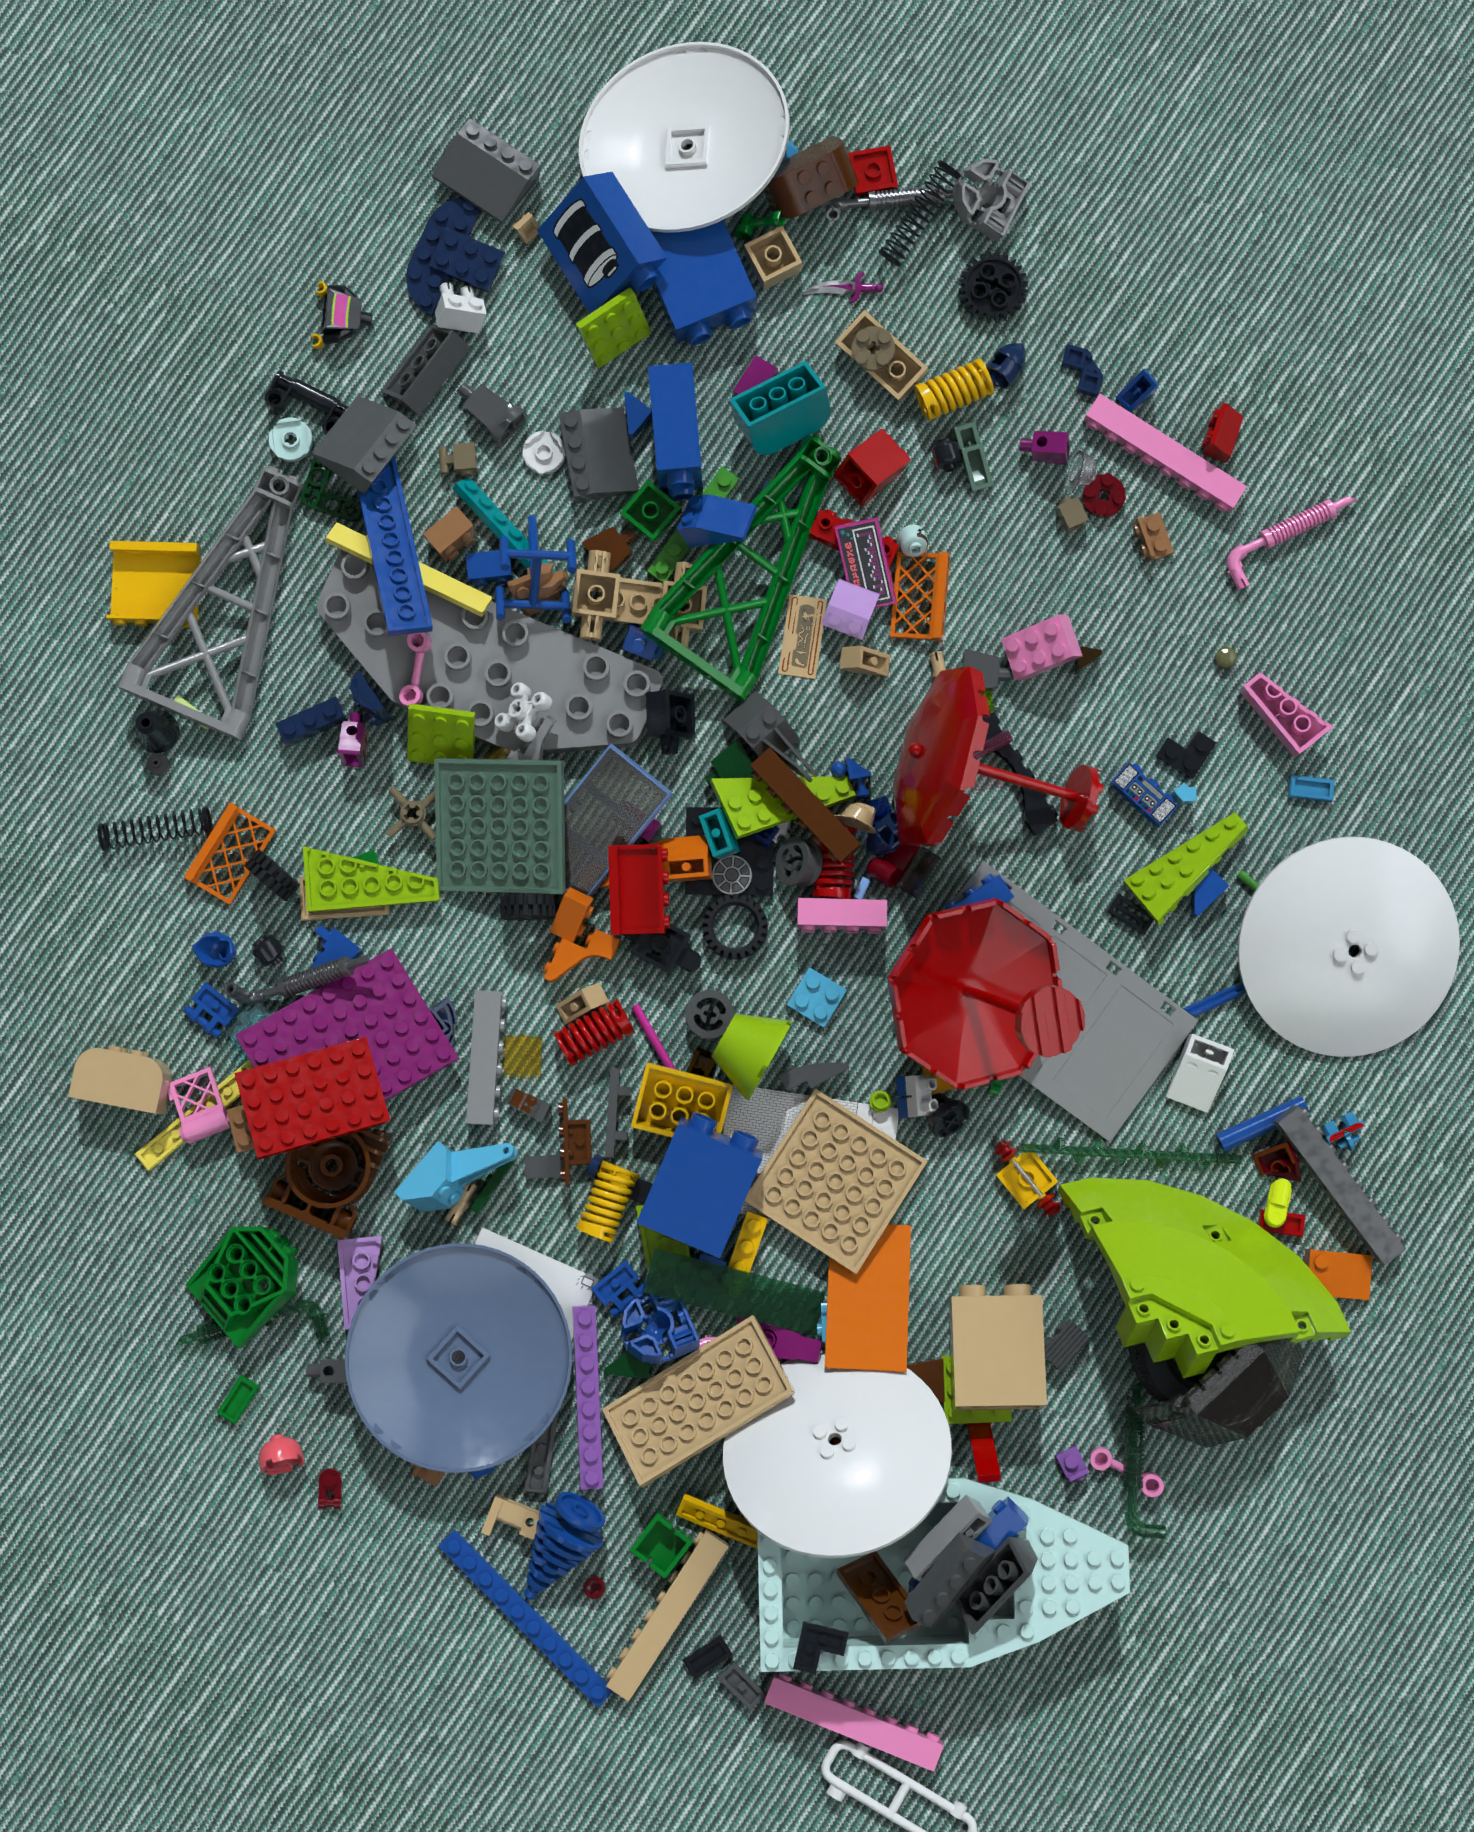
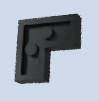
M1198 731L1188 747L1184 748L1168 737L1155 757L1193 780L1217 742Z
M803 1621L793 1669L816 1674L821 1651L844 1656L849 1632Z

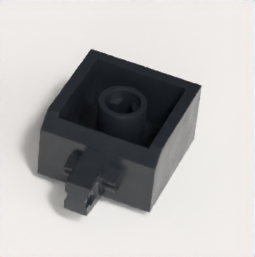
M667 689L646 693L647 737L660 739L662 754H678L679 741L691 739L695 734L694 695Z

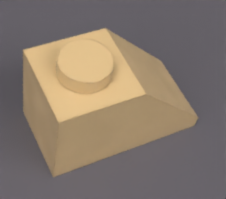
M864 646L842 647L839 669L857 674L887 677L890 655Z
M599 982L579 990L555 1006L566 1025L589 1014L591 1011L597 1010L609 1001Z

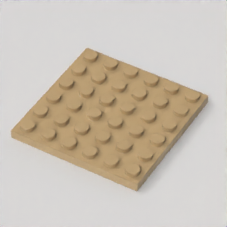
M815 1088L749 1190L744 1202L846 1269L857 1274L928 1161Z

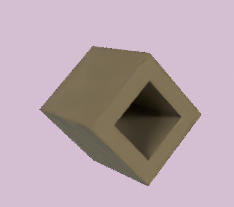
M1078 496L1073 499L1067 497L1059 501L1056 513L1066 534L1087 524L1089 519Z

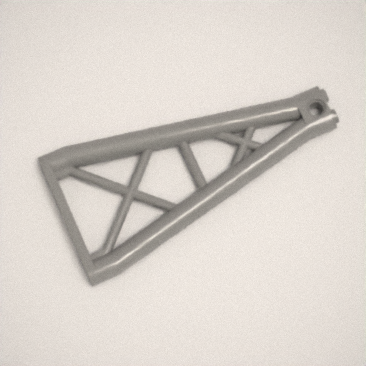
M272 466L262 468L252 493L130 659L117 688L230 738L242 740L252 717L292 512L303 488V485L300 484V479L292 475L286 477L280 474V470ZM281 483L284 486V490L282 492L274 490L273 484ZM272 503L265 541L253 545L248 534ZM243 543L245 549L237 551V549ZM262 552L261 561L257 557V553ZM246 557L249 558L257 577L252 603L212 585L227 564ZM206 592L250 611L246 635L208 649L193 613V610ZM187 620L200 652L150 670ZM244 645L231 706L212 656ZM203 660L224 709L221 721L146 689L150 680Z

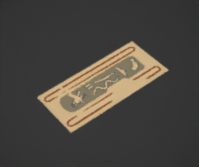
M789 595L778 674L816 679L823 625L821 624L826 611L827 599Z

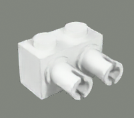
M447 283L441 284L439 287L441 297L435 310L437 326L479 333L486 317L484 300L474 296V290L471 286L469 291L468 286L462 287L460 289L461 296L454 294L451 283H449V289Z

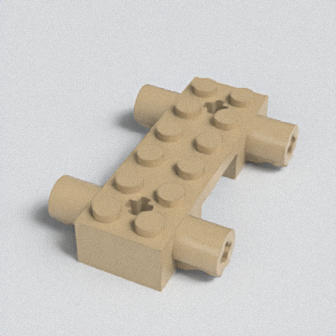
M590 550L587 570L577 569L574 579L571 616L581 617L579 638L601 641L603 620L642 625L653 606L683 576L693 563L677 562L674 582L666 580L663 583L621 578V574L609 573L611 553ZM702 586L684 605L687 609L684 611L679 610L673 617L704 611L708 586ZM593 591H597V595H601V597L595 600L590 595ZM704 620L673 626L668 635L688 648L690 632L700 633L703 630Z

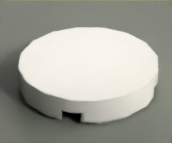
M538 431L530 435L525 441L523 459L527 467L533 472L541 475L551 474L563 465L566 457L565 446L561 438L555 433Z

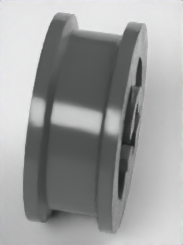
M791 837L785 840L776 856L775 865L778 878L786 885H796L802 888L814 884L821 873L823 865L821 848L813 840L809 839L803 840L799 837Z
M715 990L701 991L689 1001L686 1007V1021L690 1030L697 1037L704 1040H716L723 1036L733 1019L734 1008L731 1001L723 993ZM705 1000H716L726 1010L725 1014H720L719 1009L714 1006L713 1013L716 1017L711 1018L710 1026L716 1025L719 1021L723 1022V1025L713 1031L701 1029L694 1021L696 1016H700L702 1022L706 1025L707 1016L704 1013H709L710 1004L703 1006L702 1009L697 1008Z

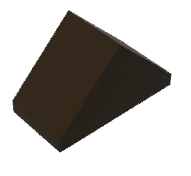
M697 1047L686 1072L709 1078L715 1064L714 1059L711 1057L713 1053Z

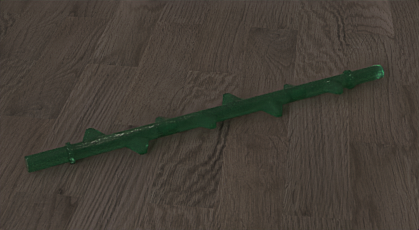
M1058 1137L1053 1145H1046L1045 1143L1042 1145L1020 1144V1152L1073 1155L1077 1164H1080L1086 1156L1113 1157L1118 1167H1122L1127 1158L1155 1159L1159 1168H1163L1168 1160L1194 1161L1200 1171H1205L1210 1162L1216 1164H1241L1242 1162L1241 1155L1220 1154L1219 1152L1216 1154L1192 1153L1188 1151L1185 1143H1180L1175 1152L1148 1150L1145 1142H1140L1136 1149L1107 1148L1103 1139H1098L1093 1147L1066 1146L1062 1137Z

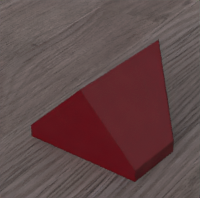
M1282 1141L1252 1155L1261 1175L1265 1174L1301 1182L1299 1162L1289 1141Z

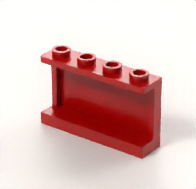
M664 844L609 845L611 935L667 933L666 929H670V916L666 915V906H669L670 898L669 893H665V884H669V872L665 871L664 862H668V849L664 848Z

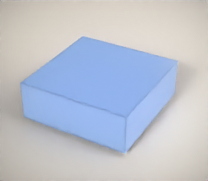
M862 877L853 899H863L870 883L869 879Z

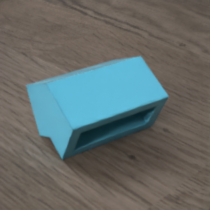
M1185 782L1170 794L1175 798L1178 805H1189L1197 801L1196 787H1188Z

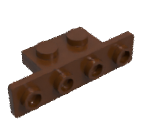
M563 1097V1102L558 1103L559 1116H563V1124L559 1125V1138H564V1147H560V1160H565V1169H560L561 1182H565L566 1188H570V1166L589 1165L592 1160L590 1119L568 1120L567 1097Z

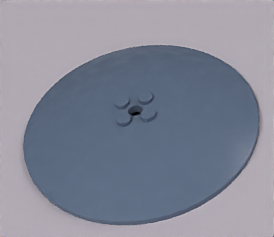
M470 1243L444 1244L426 1248L407 1256L386 1270L373 1283L359 1303L350 1324L345 1347V1371L349 1393L361 1420L372 1435L392 1453L405 1461L426 1469L448 1473H465L494 1467L510 1460L531 1446L544 1433L559 1411L567 1392L572 1368V1344L568 1323L561 1305L546 1282L529 1266L512 1255L498 1249ZM460 1350L464 1353L465 1358L462 1363L456 1364L452 1361L454 1351Z

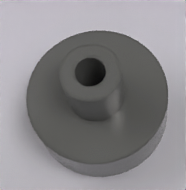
M161 753L152 754L147 760V768L156 776L165 775L170 769V760Z

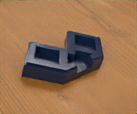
M1067 344L1061 367L1080 371L1081 376L1076 392L1097 398L1103 379L1102 372L1095 364L1088 349Z

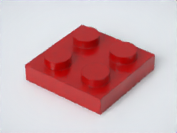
M890 145L848 152L859 181L854 187L855 196L867 195L871 191L876 193V191L881 192V190L898 189Z

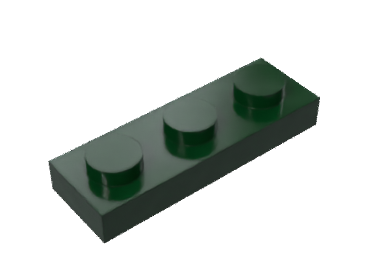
M517 1157L513 1161L498 1167L494 1174L489 1173L483 1182L485 1187L482 1192L477 1191L470 1201L473 1204L470 1208L477 1214L481 1212Z

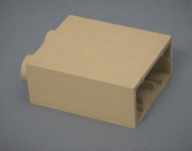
M985 1285L959 1286V1296H952L950 1298L949 1330L952 1410L1043 1409L1047 1406L1042 1295H1031L1030 1285H1004V1296H986Z

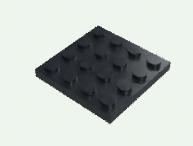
M686 807V837L705 835L699 816L717 808H722ZM774 827L736 840L740 852L733 855L743 858L749 864L752 871L751 882L743 892L739 893L740 895L773 896ZM711 853V864L713 871L715 864L720 859L714 858ZM713 879L685 881V895H728L721 892L715 886Z

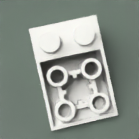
M1193 1033L1189 1034L1165 1097L1208 1113L1235 1049Z

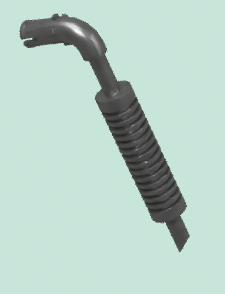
M932 186L931 189L944 200L946 198H953L952 189H948L949 194H946ZM912 187L910 190L909 188H906V190L902 188V191L901 189H898V191L894 189L893 192L892 189L889 192L888 190H885V192L881 190V193L879 191H876V193L871 191L868 192V197L846 199L844 197L828 201L825 208H823V212H826L828 220L833 221L832 218L837 221L840 217V211H847V208L869 206V211H876V209L880 211L881 208L882 210H885V208L889 210V207L891 209L893 207L901 209L902 206L903 208H906V206L910 208V203L919 205L914 196L926 198L920 193L918 187H915V189ZM922 191L935 204H945V202L931 194ZM917 198L922 204H925V206H927V205L929 204V203H927V202H925V201H923V200Z
M369 954L352 960L348 956L338 958L279 979L278 986L267 990L247 991L234 982H231V984L227 983L224 993L237 1000L238 1004H259L279 994L287 998L353 975L354 968L368 964Z

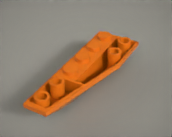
M705 835L665 838L650 843L664 844V848L668 849V862L664 863L665 871L669 872V882L712 879L711 850ZM599 861L580 867L582 890L589 886L604 867ZM609 875L598 888L609 887Z

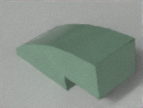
M975 421L952 427L955 441L960 447L962 464L971 490L976 491L993 486L983 444L980 442Z

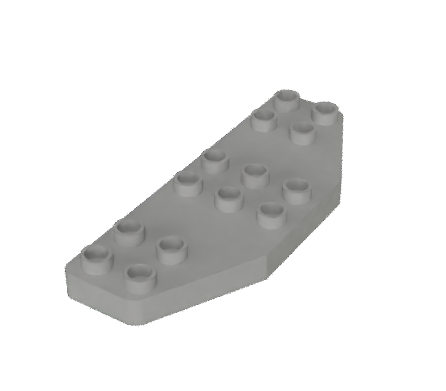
M340 550L317 601V610L394 705L408 711V706L401 703L399 699L401 689L411 684L415 651L409 648L407 644L408 634L388 636L373 565ZM425 590L433 630L432 632H426L431 637L432 646L424 654L419 688L423 692V700L419 705L475 712L476 740L507 753H510L512 750L515 752L518 748L526 751L527 749L524 748L526 742L520 740L515 733L518 723L515 724L510 732H503L494 724L495 717L499 713H509V706L515 700L510 693L511 687L515 683L521 682L531 690V696L528 701H531L537 692H544L552 698L551 708L545 712L538 711V717L532 724L535 728L541 718L545 719L548 715L557 719L546 737L543 754L607 749L611 743L617 748H629L640 742L647 724L646 693L663 689V678L659 671L509 608H505V619L499 621L496 619V603L491 602L481 617Z

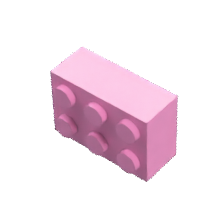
M1058 614L1001 639L1015 680H1027L1082 657L1069 615Z

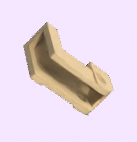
M497 1494L481 1533L490 1536L497 1520L520 1529L519 1535L534 1540L537 1521L539 1520V1511ZM532 1518L534 1524H529L527 1519Z

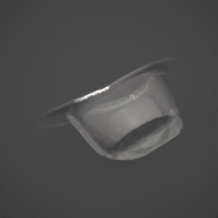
M1079 446L1073 451L1068 465L1067 495H1071L1078 485L1092 483L1096 477L1095 459L1086 454L1084 449Z

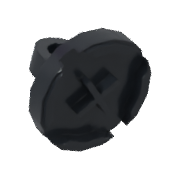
M943 1094L933 1095L932 1099H936L938 1103L944 1104L933 1112L929 1119L928 1127L936 1137L938 1135L947 1137L956 1133L964 1125L962 1122L969 1118L970 1110L962 1100L950 1101Z

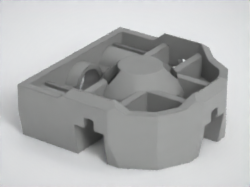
M982 159L959 172L961 177L959 180H955L954 187H952L953 204L962 221L992 241H996L1005 235L1030 183L1011 170L999 168L1000 162L997 160ZM994 173L999 175L997 182H991ZM965 176L974 184L970 186L966 182H961V179ZM980 182H984L982 187L977 188ZM985 204H986V205L989 206V207H988V208H984V207H982V205H985ZM1003 206L1000 213L997 209ZM978 209L981 213L977 221L973 222L970 217Z

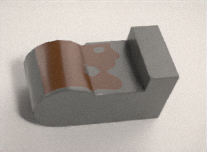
M514 1088L507 1102L508 1105L544 1123L552 1106Z

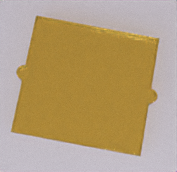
M522 1034V1036H505L504 1075H520L521 1077L525 1075L541 1076L542 1037H530Z

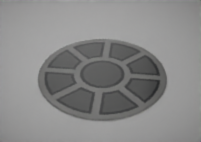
M735 855L719 860L712 871V879L715 886L721 892L730 895L743 892L749 886L752 878L749 864L743 858Z

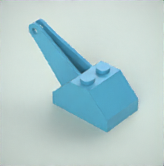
M437 1141L394 1193L401 1200L421 1212L450 1209L461 1199V1195L465 1192L466 1184L513 1161L517 1157L518 1151L510 1143H503L454 1152Z

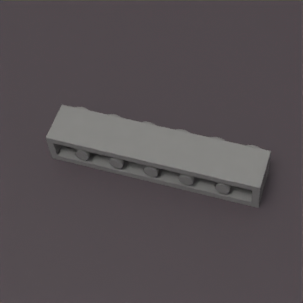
M475 990L467 1124L495 1125V1121H499L500 1108L496 1107V1100L501 1097V1085H498V1076L502 1077L503 1064L499 1063V1055L504 1052V1041L500 1040L501 1032H505L506 1024L505 1019H502V1010L507 1008V997H503V992Z

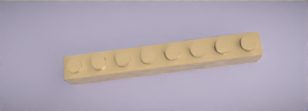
M708 1529L704 1533H698L693 1541V1544L696 1546L692 1552L687 1551L680 1561L683 1566L679 1572L674 1570L668 1580L671 1583L666 1591L664 1589L661 1590L655 1600L658 1602L654 1610L650 1608L643 1618L646 1623L642 1629L637 1628L631 1637L633 1643L630 1648L625 1647L618 1657L621 1661L617 1668L612 1666L605 1677L608 1679L606 1687L628 1702L729 1547V1543Z

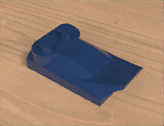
M360 671L356 673L349 689L354 695L352 699L358 708L363 707L367 712L364 714V717L370 726L375 724L378 727L382 723L386 724L391 721L392 717Z

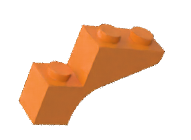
M595 929L594 933L590 932L585 944L588 945L586 949L562 938L561 942H556L552 950V954H555L552 962L548 961L544 967V979L549 982H555L587 958L601 957L612 961L621 943L620 939Z

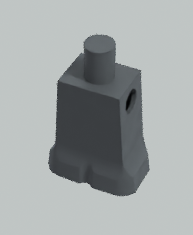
M463 383L457 390V393L466 399L463 404L466 412L491 434L494 443L499 448L509 441L528 417L526 410L508 403L483 384H480L474 390L467 383Z
M327 1358L320 1360V1364H307L306 1375L307 1377H320V1383H347L345 1358Z

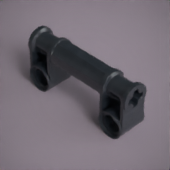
M281 370L276 373L264 397L269 412L274 415L284 413L292 397L327 414L322 424L325 436L328 430L334 426L349 407L341 403V400L297 378L293 379L284 375V372ZM274 399L281 400L277 405L271 404Z

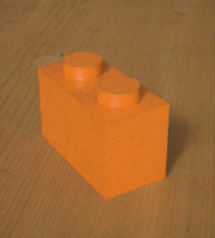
M570 887L563 896L549 932L572 943L577 937H582L587 927L584 925L585 919L589 920L594 910V907L591 906L594 898Z

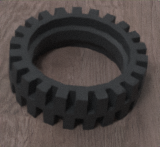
M728 894L718 898L709 906L703 918L702 929L706 943L716 954L727 959L739 960L753 955L761 948L767 936L768 923L762 907L755 900L746 895ZM729 906H742L748 909L754 915L757 923V932L753 940L741 948H729L721 944L713 930L717 914Z

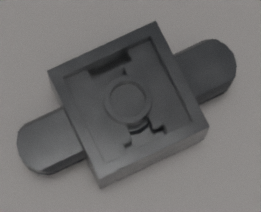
M670 924V929H666L667 933L623 934L625 938L635 943L631 951L633 956L668 975L672 974L676 965L688 972L698 970L701 965L699 953L687 947L691 934Z

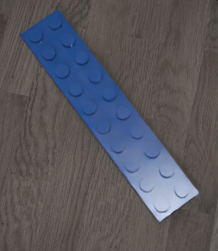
M394 456L365 495L357 490L388 636L432 632L433 630Z

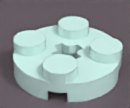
M288 417L279 420L273 430L271 429L269 445L280 460L296 462L310 455L313 446V435L310 428L304 422L297 418ZM289 435L297 438L292 445L285 442V440L289 439Z

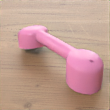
M426 632L408 634L407 637L409 648L415 651L411 684L401 689L399 699L401 703L408 707L410 703L420 704L423 700V692L419 688L424 654L432 646L431 637Z
M1096 1447L1091 1451L1089 1456L1090 1463L1095 1469L1105 1470L1110 1467L1140 1482L1143 1493L1149 1497H1157L1163 1492L1164 1484L1157 1473L1146 1472L1142 1474L1114 1460L1106 1447Z

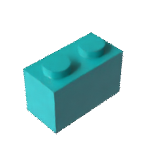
M717 808L699 816L714 858L721 860L740 852L735 835L722 809Z

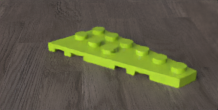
M1234 812L1124 879V883L1160 926L1164 922V917L1178 907L1177 903L1184 896H1188L1207 876L1213 864H1218L1221 861L1222 855L1227 849H1232L1249 831L1248 827L1237 813Z
M303 846L307 912L440 901L438 878Z

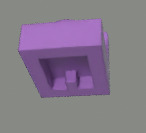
M1076 1445L1055 1455L1069 1482L1074 1481V1483H1077L1086 1478L1085 1474H1088L1089 1470Z

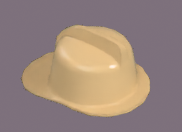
M854 803L849 805L842 815H834L843 826L853 827L868 833H876V830L872 827L876 811L872 806Z

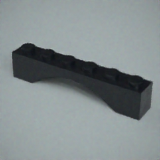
M993 712L990 713L988 718L982 716L983 721L989 723L984 748L997 754L1014 773L1035 779L1030 768L1026 769L1021 762L1023 761L1021 753L1017 749L1014 750L1010 744L1012 740L1006 731L1002 732L998 725L1000 721L997 715ZM1020 786L1023 797L1022 819L1034 837L1054 825L1058 821L1057 816L1059 815L1053 805H1048L1045 800L1047 797L1045 793Z

